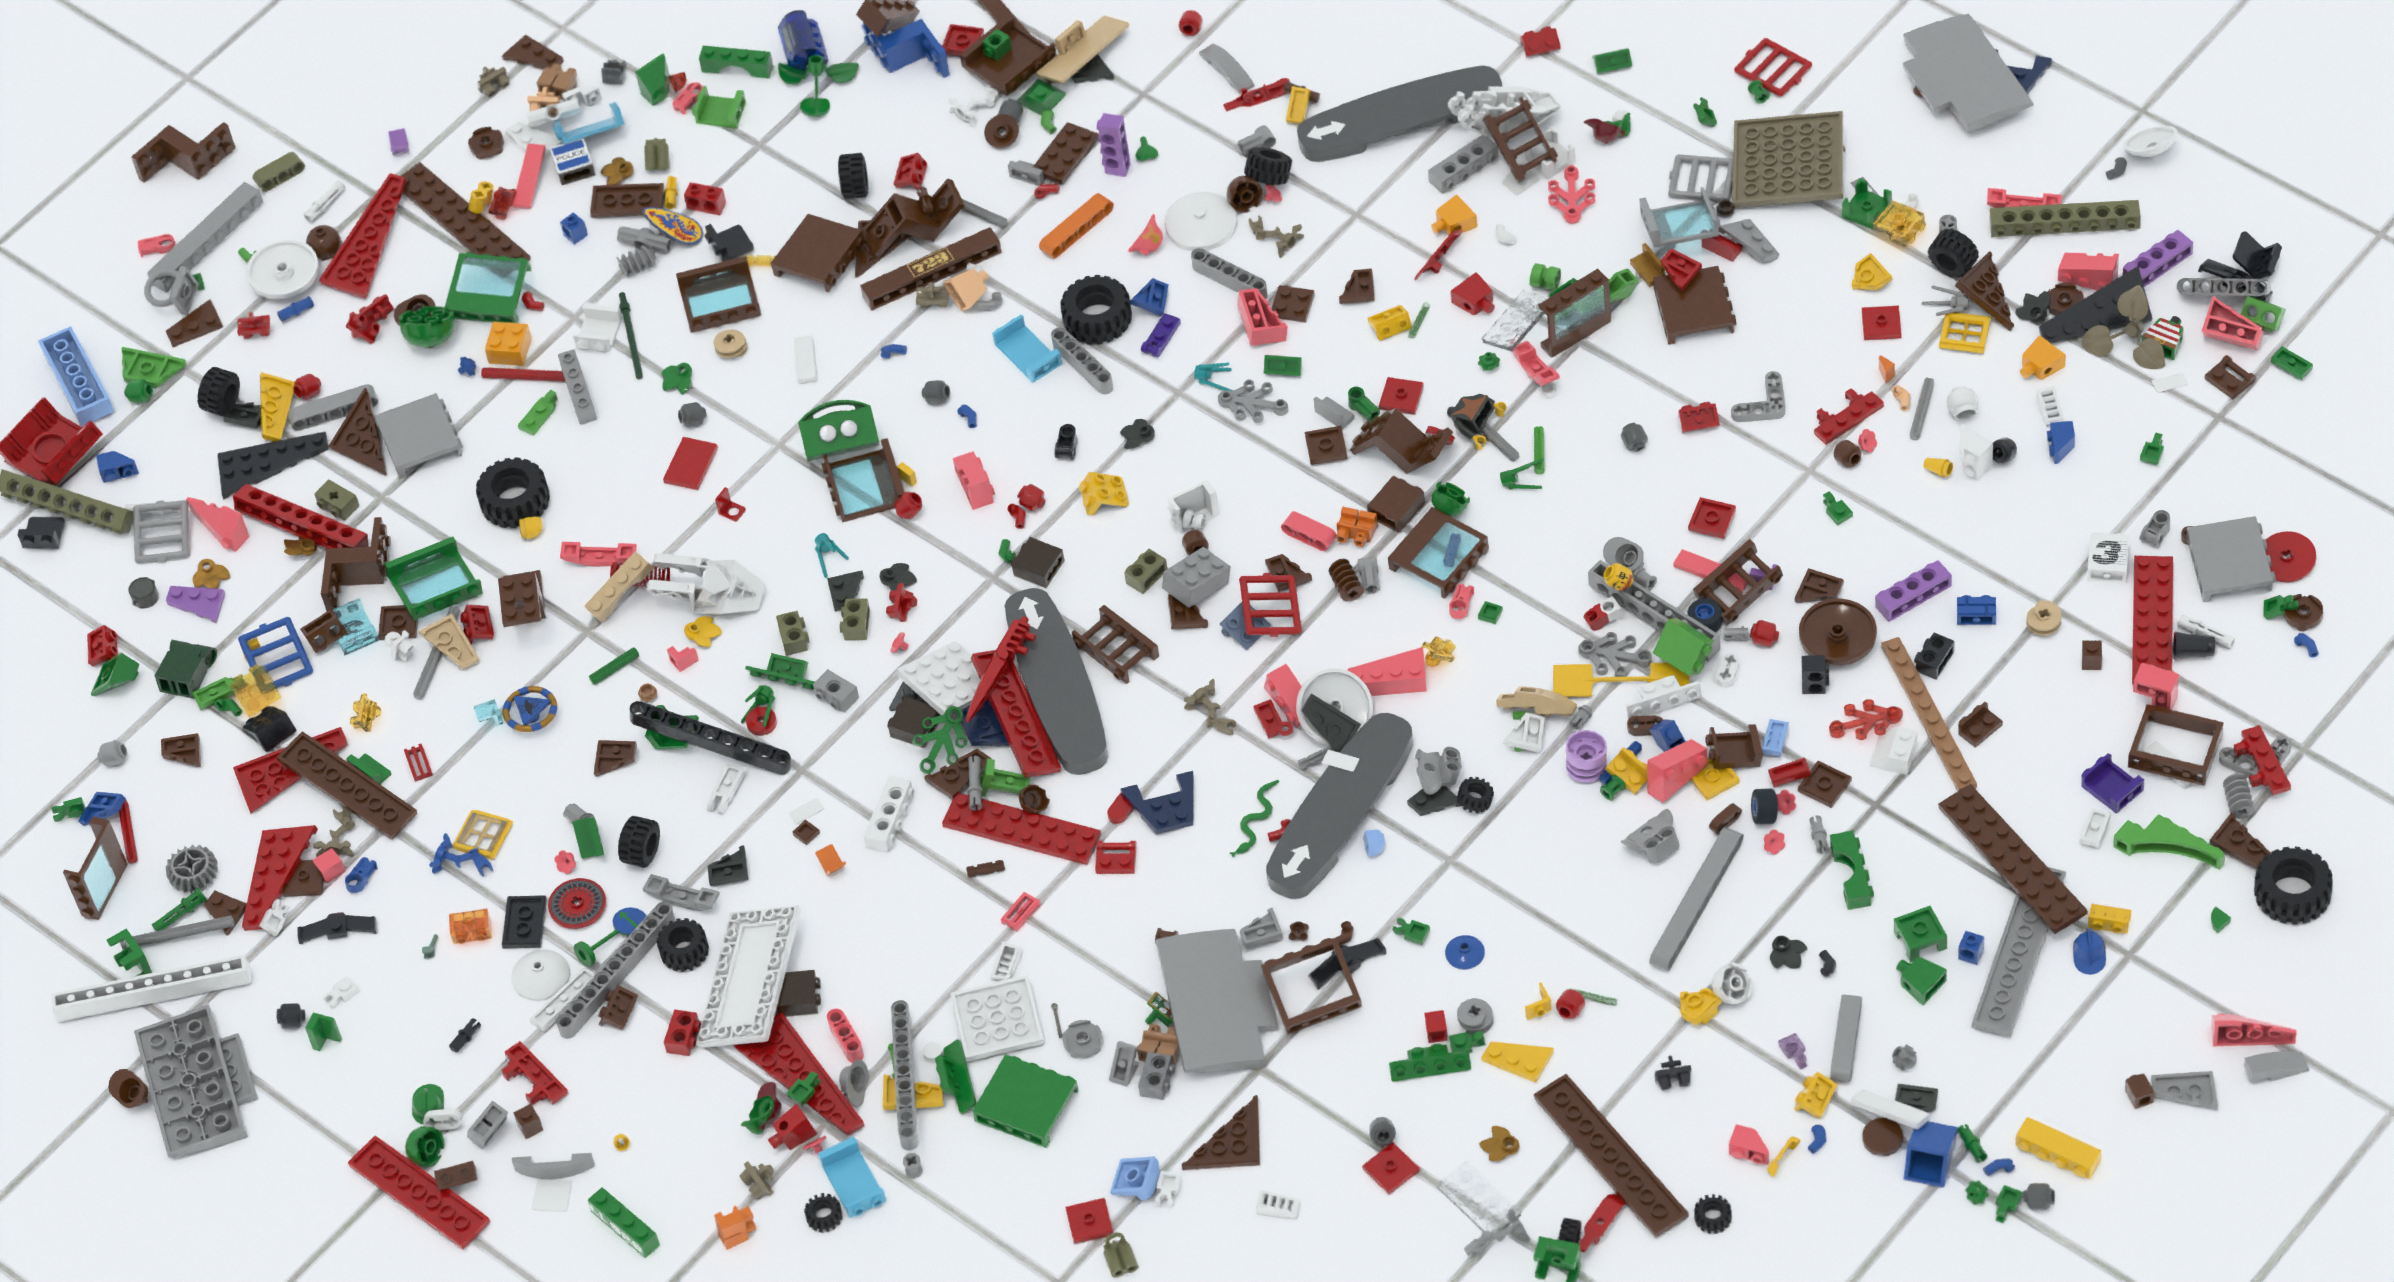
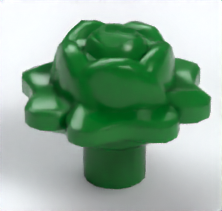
M1486 352L1484 355L1479 356L1478 365L1483 370L1492 371L1495 367L1499 366L1500 358L1496 356V353Z
M1980 1180L1976 1182L1970 1181L1969 1186L1965 1189V1192L1968 1193L1966 1198L1971 1200L1974 1205L1978 1203L1984 1204L1985 1199L1989 1196L1987 1186L1983 1185Z

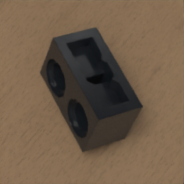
M1933 632L1931 637L1925 640L1922 651L1918 652L1914 658L1918 673L1937 680L1954 654L1955 641Z
M1825 655L1801 656L1802 694H1826V686H1829V663H1825Z

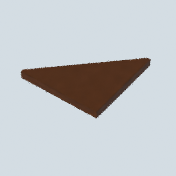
M870 220L858 221V229L863 230ZM900 233L880 257L874 256L864 235L866 243L856 255L855 278L860 277L911 235Z
M1989 251L1955 284V287L2011 331L2014 323L2011 322L2008 303H2005L2004 299L2005 293L2002 284L1998 280L1999 274L1996 264L1993 263L1991 258L1993 256L1992 252Z
M364 388L328 445V448L386 476L387 471L370 393L367 388Z
M1254 1095L1252 1100L1246 1106L1240 1108L1228 1123L1223 1124L1213 1134L1211 1139L1203 1143L1186 1162H1183L1181 1164L1182 1170L1260 1165L1258 1095Z

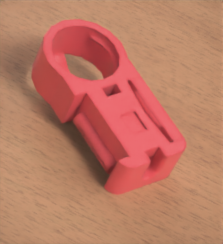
M698 82L688 84L672 102L673 109L675 111L680 110V113L685 115L687 109L694 102L697 103L698 93L692 94L693 90L698 89L701 92L702 84Z
M171 234L141 239L137 242L141 257L157 252L159 254L168 253L176 245ZM165 241H172L167 246H161Z
M1464 584L1457 585L1452 601L1449 604V614L1452 618L1462 619L1468 615L1472 595H1474V586L1468 585V587H1465ZM1459 607L1458 611L1453 610V608Z

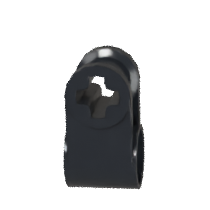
M1064 424L1060 427L1054 451L1056 459H1059V457L1075 459L1078 438L1074 425Z

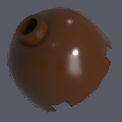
M1248 175L1234 178L1227 186L1226 191L1229 204L1241 213L1250 212L1249 208L1258 207L1264 194L1260 183Z
M329 225L314 227L306 237V244L315 251L317 258H321V261L332 259L343 244L338 231Z

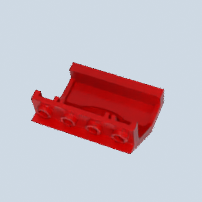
M42 397L0 441V455L5 459L3 462L28 477L50 485H56L96 443L103 433L92 421H88L83 427L62 416L45 397Z

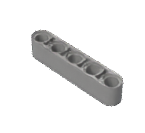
M1197 248L1191 252L1192 268L1197 273L1237 293L1239 290L1257 288L1263 297L1267 299V284L1263 278L1205 249Z
M2181 278L2176 285L2178 292L2184 295L2266 296L2271 291L2270 282L2264 279ZM2186 281H2188L2191 286L2188 291H2185L2183 289V284ZM2205 281L2209 284V289L2206 292L2201 287ZM2222 282H2226L2228 285L2225 292H2222L2220 289ZM2241 282L2246 284V290L2243 293L2239 291V284ZM2261 282L2265 285V290L2262 293L2257 290V286Z
M1064 328L1053 329L1051 332L1053 349H1057L1061 357L1100 394L1106 395L1111 393L1114 389L1111 373Z
M361 385L291 408L288 411V417L292 429L302 431L346 417L364 388L369 390L372 407H375L378 404V398L373 385Z
M1841 994L1830 1080L1851 1082L1862 996Z

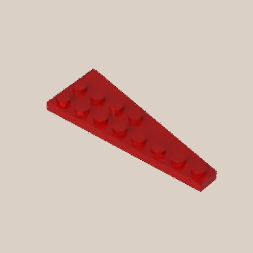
M392 173L388 174L319 278L320 284L364 299L367 298L406 185L405 177Z
M782 1012L774 1016L768 1041L733 1045L737 1051L788 1090L798 1079L804 1081L811 1071L818 1074V1079L821 1082L814 1088L815 1093L806 1104L847 1136L865 1126L864 1121Z

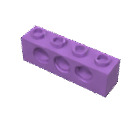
M1103 113L1101 119H1098L1096 124V130L1099 132L1098 142L1101 144L1100 154L1103 157L1102 166H1104L1105 174L1126 177L1131 160L1124 116Z
M2177 229L2175 232L2168 234L2159 243H2155L2146 252L2139 254L2136 259L2126 263L2123 267L2122 275L2138 266L2143 285L2146 287L2192 255L2194 242Z
M1939 560L1929 563L1923 569L1911 573L1907 578L1897 581L1893 586L1875 595V608L1890 622L1952 586V574Z

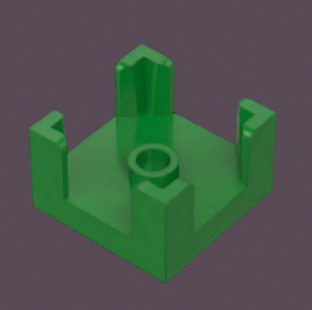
M1859 178L1855 184V195L1849 203L1847 197L1842 202V217L1875 230L1892 207V191L1884 189L1883 197L1869 192L1868 182Z
M1931 905L1893 919V932L1897 939L1901 936L1904 941L1906 956L1910 963L1917 957H1920V950L1937 944L1938 952L1947 949V934Z
M127 928L106 939L110 947L121 941L125 943L126 949L113 956L119 967L123 966L128 971L137 965L141 973L136 976L152 973L145 954Z
M1539 1236L1533 1256V1261H1538L1535 1278L1545 1280L1549 1266L1569 1270L1566 1282H1577L1581 1269L1580 1244Z

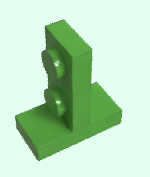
M987 759L981 775V787L983 789L981 796L986 797L988 789L1020 794L1021 789L1029 785L1030 777L1024 778L1023 774L994 769L995 760Z

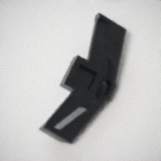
M2209 258L2198 269L2200 273L2204 271L2220 278L2254 279L2240 269ZM2223 282L2222 286L2228 288L2227 283ZM2241 282L2239 284L2240 292L2243 289L2246 290V284L2244 282ZM2259 283L2257 290L2262 293L2265 290V286ZM2270 291L2266 296L2254 297L2268 302L2273 291Z
M344 912L331 913L323 920L303 927H297L298 942L302 945L305 941L327 934L328 939L348 937L347 931L373 932L377 934L376 917L345 915Z
M1379 938L1350 947L1346 945L1340 946L1350 972L1361 966L1359 960L1386 954V948ZM1332 950L1331 956L1308 975L1318 990L1339 970L1343 974L1334 950Z

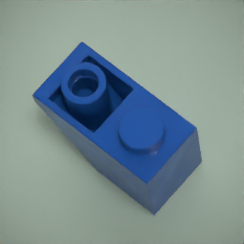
M2073 421L2051 422L2050 430L2046 431L2047 442H2051V445H2049V456L2053 457L2054 464H2058L2075 447Z
M110 451L96 455L98 470L103 483L139 474L135 460L123 454Z
M1664 719L1649 729L1658 747L1663 752L1686 742L1674 720Z

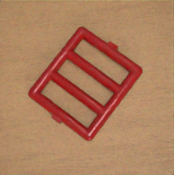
M1765 37L1752 50L1749 49L1745 53V57L1734 67V72L1750 81L1760 80L1763 83V88L1782 97L1794 84L1798 85L1801 82V77L1813 66V63ZM1765 46L1774 49L1751 73L1743 69ZM1780 54L1789 57L1766 81L1758 77ZM1795 61L1803 65L1781 88L1772 85Z
M1263 573V575L1241 576L1239 578L1246 634L1278 637V635L1300 634L1302 632L1296 582L1293 575ZM1247 583H1288L1289 592L1248 593ZM1249 600H1290L1291 609L1251 610ZM1292 617L1294 627H1253L1252 618Z

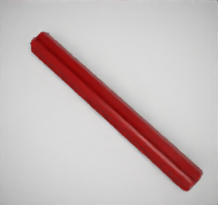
M483 367L481 370L482 378L565 382L563 373L559 370Z

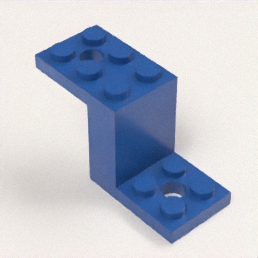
M922 19L916 20L885 36L882 33L880 36H876L864 23L861 25L865 34L863 38L866 45L871 46L874 56L879 57L882 67L886 68L890 74L926 57L929 62L932 61L934 69L937 73L940 72L943 78L950 75L946 51Z

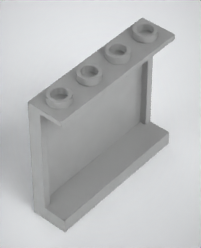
M437 393L374 415L399 479L406 477L404 469L457 450L459 456H462L460 450L463 448L462 442L459 437H455V435H458L454 424L450 425V422H452L450 414L444 411V409H447L443 398L439 399Z
M2256 516L2187 527V542L2203 602L2211 601V595L2262 586H2268L2269 591H2272L2273 583H2276L2275 573L2270 571L2271 558L2270 555H2266L2267 543L2261 537V534H2263L2262 524L2258 523Z

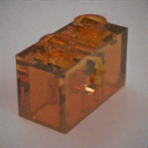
M488 908L449 914L450 936L453 944L492 939V924Z

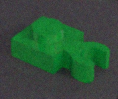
M1397 918V924L1401 925V927L1393 926V933L1397 935L1404 934L1405 940L1420 945L1424 944L1431 930L1430 925L1411 920L1410 924H1408L1403 918Z

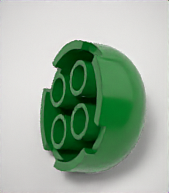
M425 306L411 313V310H408L399 316L401 334L408 343L414 346L433 348L446 342L454 332L453 311L449 312L447 307Z

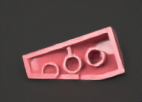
M191 497L186 499L190 511L225 549H231L236 552L250 537L241 513L226 506L218 508L215 503L207 505L203 500Z
M2220 1013L2212 1015L2211 1018L2213 1047L2296 1044V1029L2234 1014Z

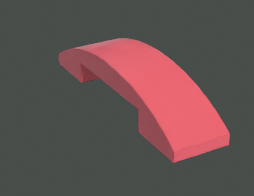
M1988 188L1987 205L1993 208L2061 204L2062 195L2043 193V198L2009 195L2006 194V189Z
M1528 340L1511 347L1514 356L1524 371L1537 384L1545 385L1560 378V375L1552 366L1548 368L1537 356L1536 349Z
M562 541L560 559L575 564L598 567L611 566L613 562L624 564L637 550V544L618 543L617 548L581 547V542Z

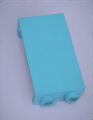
M616 102L609 103L613 117L567 132L563 131L560 122L556 120V126L553 127L558 140L561 139L563 144L624 125L620 107Z
M1022 314L992 332L994 345L1032 383L1062 365L1060 352L1057 349L1050 351L1025 326Z
M854 1136L818 1153L820 1164L849 1218L859 1216L873 1207H879L882 1203L886 1202L883 1188L880 1189L859 1150L858 1142Z

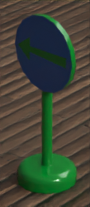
M633 907L617 911L612 920L615 929L613 932L591 947L583 941L574 944V952L579 961L586 967L592 966L596 961L595 949L618 933L629 936L643 921L646 914L642 910Z

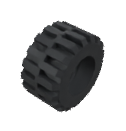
M1265 147L1251 148L1248 151L1244 174L1252 177L1259 183L1283 185L1288 182L1293 160L1287 154L1275 149Z
M863 153L840 154L838 158V176L843 198L867 197L869 189L868 172Z
M1954 229L1940 231L1927 251L1929 259L1938 270L1956 278L1963 277L1979 258V251L1976 249L1977 246L1965 234Z
M219 367L209 369L203 376L198 388V407L201 410L224 416L229 406L236 404L240 391V378L238 374Z
M635 815L628 818L622 828L618 842V856L622 863L642 868L649 866L659 846L660 827L658 822Z
M677 918L674 922L672 920L669 921V925H664L662 927L663 931L658 932L656 940L663 964H666V967L669 969L672 968L673 971H678L679 969L681 972H685L686 969L691 971L694 970L693 967L696 966L698 968L701 966L700 962H704L706 960L705 956H708L709 945L702 925L700 923L697 924L693 919L689 921V918H684V920ZM682 942H691L688 946L683 948L675 947L676 945Z

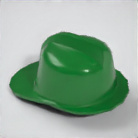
M436 1084L420 1086L412 1097L413 1118L416 1122L423 1125L424 1116L428 1111L444 1109V1093L441 1087Z

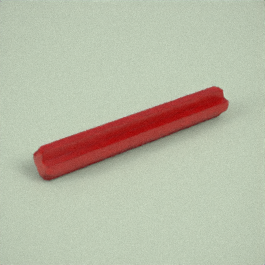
M125 799L119 810L126 860L129 864L136 863L138 858L129 804Z

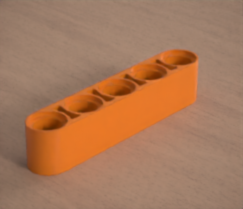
M1096 193L1043 237L1039 243V249L1053 259L1059 257L1109 215L1113 210L1114 203L1102 194Z

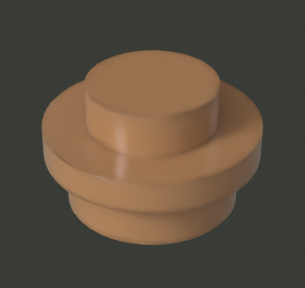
M650 683L643 684L638 691L639 698L645 702L654 700L657 696L656 687Z

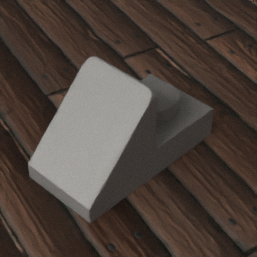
M1123 1041L1117 1042L1109 1076L1110 1081L1126 1086L1129 1085L1139 1065V1062L1135 1061L1138 1046Z

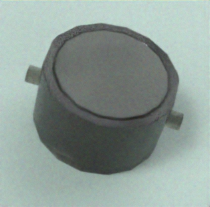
M148 577L137 578L128 587V593L133 602L132 605L140 609L152 607L159 599V592L155 581Z

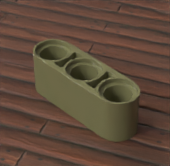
M288 152L255 171L252 179L263 192H268L303 172L305 163L295 152Z

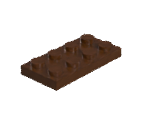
M1067 122L1032 167L1043 170L1045 179L1063 185L1098 140V133Z
M664 183L593 185L590 215L591 217L643 215L644 208L654 207L663 209Z

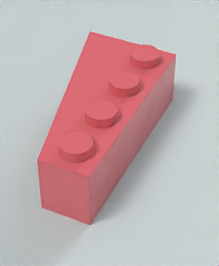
M1423 647L1347 669V671L1355 674L1365 683L1371 696L1427 691Z

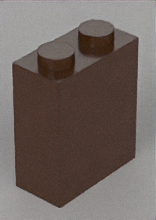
M1392 476L1367 505V511L1377 513L1378 523L1400 533L1424 505V491L1418 486L1407 483L1402 478L1399 479Z

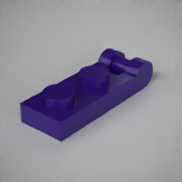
M1164 313L1146 342L1142 343L1140 351L1146 354L1151 353L1152 356L1158 358L1181 324V319Z

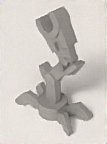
M1510 1208L1506 1218L1511 1221L1512 1225L1498 1232L1490 1233L1487 1230L1481 1232V1236L1478 1239L1472 1240L1464 1248L1467 1256L1473 1252L1474 1256L1477 1257L1486 1246L1487 1241L1497 1239L1500 1243L1507 1235L1514 1231L1517 1232L1518 1238L1521 1241H1530V1237L1513 1208Z

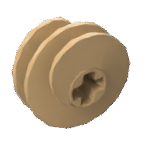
M724 330L718 333L713 340L715 352L723 358L741 357L748 348L744 334L738 330Z
M2043 600L2037 602L2027 613L2026 626L2029 631L2039 636H2048L2055 633L2061 625L2062 614L2060 608L2051 601Z

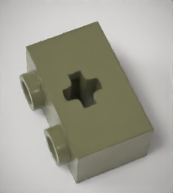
M330 479L314 493L317 501L316 504L320 509H326L334 517H339L345 521L360 506L356 494Z

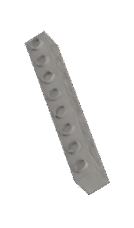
M1599 560L1588 571L1590 587L1608 598L1613 596L1620 606L1659 631H1663L1668 619L1678 618L1714 640L1711 646L1712 651L1705 659L1708 662L1721 649L1720 635L1633 581L1629 588L1623 591L1607 586L1604 572L1609 565L1602 560Z

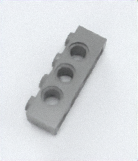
M1479 136L1428 169L1429 183L1441 194L1453 189L1454 186L1467 180L1468 177L1499 158L1498 146L1489 137Z
M575 349L557 354L579 424L597 420L594 405Z

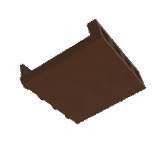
M1008 14L960 54L963 68L1005 96H1008L1056 56L1055 43L1047 46L1017 26L1014 16ZM996 29L1010 37L1012 47L998 61L985 55L982 42Z
M808 213L770 265L774 276L781 277L784 272L821 283L824 285L825 291L829 292L835 286L840 276L846 271L851 261L855 259L860 249L864 247L866 241L861 229Z
M1719 266L1702 268L1682 292L1677 288L1669 275L1653 277V289L1668 345L1675 344V336L1725 327L1730 328L1731 334L1734 333V326L1737 325L1735 314H1731V311H1733L1732 302L1727 299L1729 291L1727 286L1724 287L1725 276L1723 272L1720 273Z

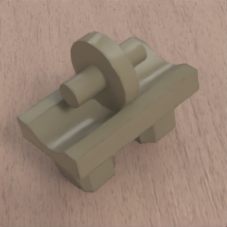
M486 66L482 67L483 73L479 75L481 80L477 81V90L480 93L484 92L490 97L496 92L493 86L496 83L501 88L508 86L510 81L507 76V69L504 66L497 70L494 67L490 69Z
M929 282V287L916 288V305H920L921 308H929L931 304H938L940 308H946L949 304L950 294L945 286L934 287V283Z
M747 1160L743 1164L746 1169L739 1175L740 1179L747 1186L752 1181L756 1182L748 1189L756 1199L765 1193L771 1196L774 1191L765 1179L769 1182L773 1180L771 1175L774 1173V1168L771 1165L764 1166L763 1163L759 1164L757 1168L752 1166Z

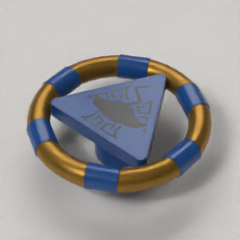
M540 686L520 688L514 691L504 702L502 709L504 721L509 727L519 732L541 730L550 724L556 716L558 709L557 700L552 692ZM529 693H539L547 699L522 696ZM514 700L523 725H520L510 717L509 712ZM551 705L547 717L541 722L535 723L539 720L540 713Z

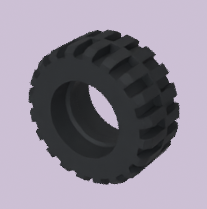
M1088 275L1082 280L1079 278L1075 281V284H1070L1067 287L1060 301L1065 330L1082 343L1084 341L1090 345H1093V343L1100 345L1106 341L1109 343L1113 341V338H1119L1122 332L1128 329V325L1132 320L1129 293L1120 281L1115 278L1111 279L1110 276L1104 275V277H1101V275H1095L1090 277ZM1093 305H1106L1110 307L1107 311L1100 314L1091 315L1083 313L1086 308Z
M510 457L504 458L505 460L503 461L498 460L494 462V465H489L486 468V472L483 471L481 473L480 479H478L476 484V495L484 517L496 526L499 524L502 528L510 527L514 529L519 526L520 519L541 517L544 513L543 510H546L549 505L550 491L543 470L536 463H531V460L525 458L521 460L520 457H514V459H510ZM510 488H526L524 493L515 498L505 499L499 497Z
M2287 846L2283 847L2282 850H2273L2272 854L2264 856L2263 861L2259 862L2257 866L2254 884L2256 903L2259 907L2261 906L2264 914L2267 915L2269 913L2271 919L2275 921L2279 919L2280 923L2292 922V925H2298V922H2303V924L2310 922L2311 918L2315 920L2320 917V913L2322 914L2327 910V906L2330 904L2333 886L2332 870L2329 868L2326 860H2322V856L2318 853L2313 854L2310 849L2306 848L2303 850L2299 846H2295V848ZM2295 877L2306 881L2311 888L2302 893H2288L2281 890L2276 883L2284 878Z

